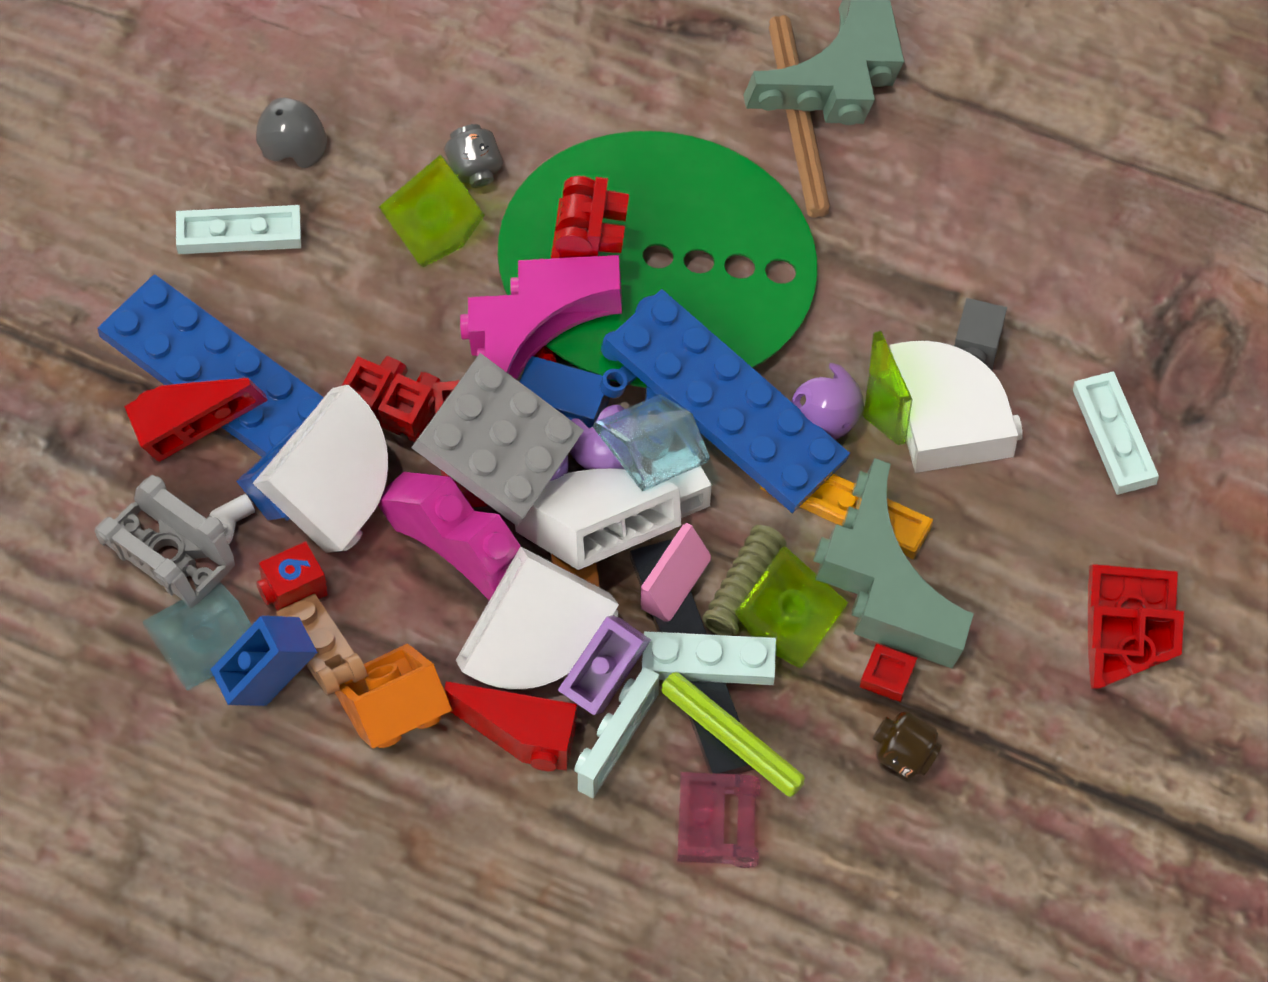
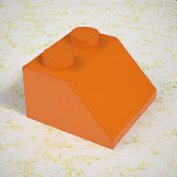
M408 643L365 663L366 678L358 682L349 680L339 685L340 690L335 692L358 735L372 749L392 746L401 740V735L415 728L424 729L431 727L441 720L442 715L452 711L434 664Z

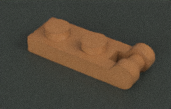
M315 593L276 611L277 616L299 617L318 652L306 666L327 696L339 691V685L349 680L358 682L367 677V671L361 658L357 653H354Z

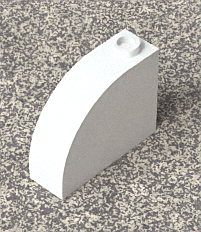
M909 341L890 344L887 369L915 473L1014 457L1017 440L1022 439L1021 421L1018 415H1012L1005 390L987 365L960 348L940 342Z
M349 385L332 388L253 484L326 553L347 551L361 538L363 532L360 528L376 509L385 488L388 472V453L380 423L369 405Z
M608 468L564 474L558 479L549 481L524 519L517 526L515 525L516 532L577 570H580L681 526L679 487L669 481L635 470Z
M520 546L456 658V662L463 673L495 687L528 689L546 685L560 679L571 671L605 618L613 615L618 617V610L616 609L619 604L609 592Z

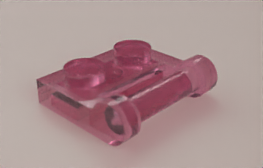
M681 772L677 862L733 864L739 868H752L759 864V849L755 847L756 797L761 793V780L758 777L739 774ZM725 794H735L738 796L737 844H723Z

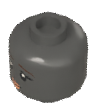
M478 124L466 125L454 130L450 134L451 139L444 147L454 179L460 183H470L472 188L483 187L493 182V175L501 169L503 160L492 131L482 129Z

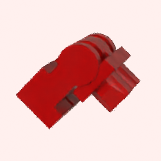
M585 176L568 178L564 182L563 198L559 199L551 259L598 256V251L621 253L625 226L602 223L603 219L626 222L629 194L607 190L608 178L596 177L595 180Z
M357 356L341 386L349 385L362 397L374 412L381 428L397 435L404 433L410 441L416 442L436 414L433 383L441 382V380L427 372H421L416 381L405 377L408 372L407 366L390 356H386L380 365Z

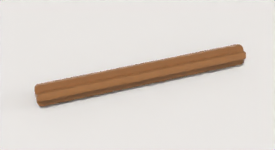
M786 15L772 17L769 21V31L777 69L799 64L790 18ZM786 109L807 214L812 218L824 217L829 213L830 205L810 111Z

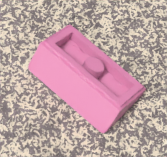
M688 523L682 525L641 587V609L665 622L672 620L711 560L708 549L692 525Z

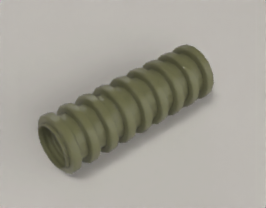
M755 525L752 527L750 536L744 541V546L739 550L738 557L734 559L732 568L727 572V578L722 580L721 589L716 591L714 600L709 604V610L703 614L702 620L713 633L736 636L739 632V627L745 622V616L750 613L751 605L756 602L757 595L763 589V584L767 582L769 573L773 571L775 563L780 558V552L786 548L787 542L785 538L774 528L766 525Z

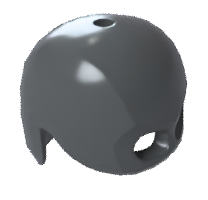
M290 98L275 99L264 109L257 123L256 142L262 151L263 157L271 161H280L284 158L292 157L301 168H308L322 158L327 145L326 133L318 115L305 103Z

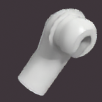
M243 494L214 509L209 516L216 517L222 522L225 529L223 533L228 544H230L233 539L236 522L255 513V509L249 497Z

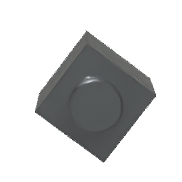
M966 298L954 346L972 354L987 365L990 370H993L1003 332L1007 307Z

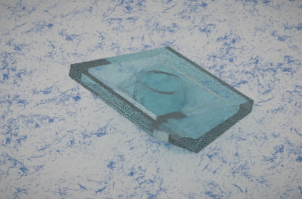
M661 394L596 421L593 425L595 431L641 491H645L699 467L710 459L693 414Z
M221 582L191 609L187 607L184 600H180L142 621L143 626L187 691L213 677L210 669L251 627V623L241 605Z

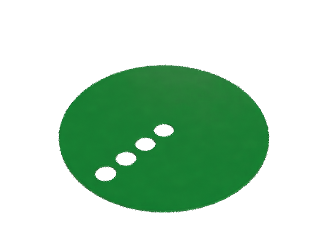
M629 131L592 138L559 152L541 164L521 184L507 206L499 231L497 256L504 290L507 295H511V278L518 277V260L551 259L559 199L563 198L564 182L568 178L573 176H585L593 180L596 177L608 178L607 190L629 194L626 222L603 219L602 223L625 226L622 252L608 253L598 251V256L619 255L622 314L603 316L581 323L566 330L545 345L564 360L587 372L603 376L609 369H620L624 366L618 360L612 361L603 356L601 352L603 339L606 334L616 331L635 313L638 303L643 298L653 296L661 289L752 368L757 367L776 354L793 337L804 321L814 297L817 281L815 243L809 225L794 199L763 168L739 153L708 140L661 131ZM651 246H663L670 250L673 255V261L667 267L654 268L644 261L643 252ZM692 251H704L713 258L714 266L708 272L695 273L685 266L684 257ZM732 256H744L753 262L755 271L747 278H735L728 274L724 265L726 260ZM773 261H785L793 266L796 275L788 283H776L768 278L765 269ZM638 377L629 384L646 388V384Z

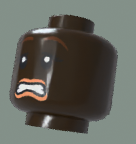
M907 711L899 713L894 720L885 717L873 736V740L879 743L876 750L877 760L906 778H912L918 772L925 775L942 747L937 742V730Z

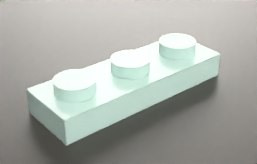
M300 205L176 211L178 254L301 248Z
M1114 371L1074 381V395L1116 494L1119 495L1157 485L1159 475Z
M644 631V635L650 638L651 641L643 652L642 669L645 667L659 674L660 680H665L671 673L678 672L688 681L774 685L776 638Z
M643 667L636 680L630 678L626 682L619 696L621 704L614 715L611 713L606 714L598 728L597 737L599 739L592 750L585 748L577 760L574 771L578 773L579 792L591 798L595 797L659 695V674Z

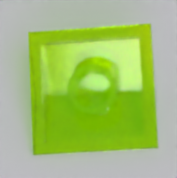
M442 155L435 158L379 206L422 267L462 248L485 216Z
M882 331L873 333L863 417L894 443L901 445L906 443L913 399Z
M784 546L778 551L734 612L752 637L776 638L775 655L795 667L801 668L848 602L828 584L815 580L817 574Z

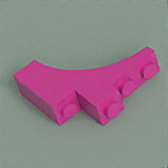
M619 255L518 260V277L511 278V295L468 297V314L460 315L462 340L469 339L472 356H478L480 353L517 380L529 359L558 335L581 323L599 317L622 314Z
M403 472L384 489L378 503L379 508L396 532L408 535L438 553L474 584L489 601L520 548V544L501 516L494 513L474 511L453 479L448 476Z

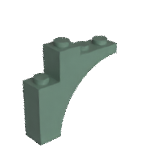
M842 0L838 9L840 14L839 32L833 42L821 53L797 65L769 71H753L743 95L746 109H763L767 111L776 109L823 110L825 123H842L844 125L864 124L875 100L872 86H893L904 63L890 0Z
M874 458L868 472L860 471L852 490V495L858 497L856 507L849 506L842 526L836 524L829 539L821 537L813 558L814 562L820 563L815 580L857 594L851 613L852 616L858 618L853 634L952 669L964 650L974 613L962 609L936 592L917 573L904 555L895 537L887 506V480L891 464Z

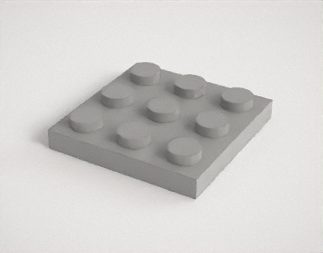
M480 353L411 448L517 526L524 519L584 430Z

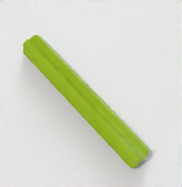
M673 672L665 679L661 691L666 697L786 796L792 797L802 788L805 780L802 773L680 673Z

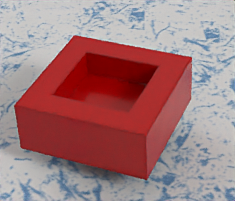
M876 643L862 675L860 688L901 702L916 667L917 658Z

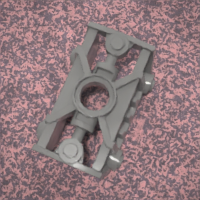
M150 475L136 488L134 503H131L115 520L107 517L95 527L96 537L100 544L103 546L106 544L117 552L120 559L130 561L160 585L164 586L167 593L171 596L175 594L184 600L187 607L191 609L211 592L235 566L234 556L223 533L225 531L223 524L218 518H213L212 516L203 517L168 492L164 481L160 477ZM141 510L158 521L160 532L157 533L151 528L145 531L142 530L136 515ZM167 545L178 549L176 556L170 560L161 556L157 551ZM208 557L220 566L214 571L207 567L197 569L195 568V558ZM189 575L193 579L196 588L195 592L186 578Z

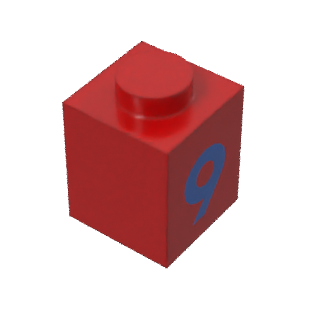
M306 541L259 562L261 580L256 582L258 591L265 604L273 603L277 611L314 593L318 599L328 595L325 574Z

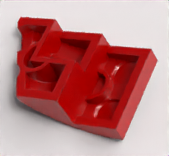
M1098 564L1089 566L1088 658L1091 689H1100L1182 655L1184 611L1176 610L1178 571Z

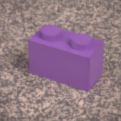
M615 615L607 616L558 691L593 715L603 713L651 639Z

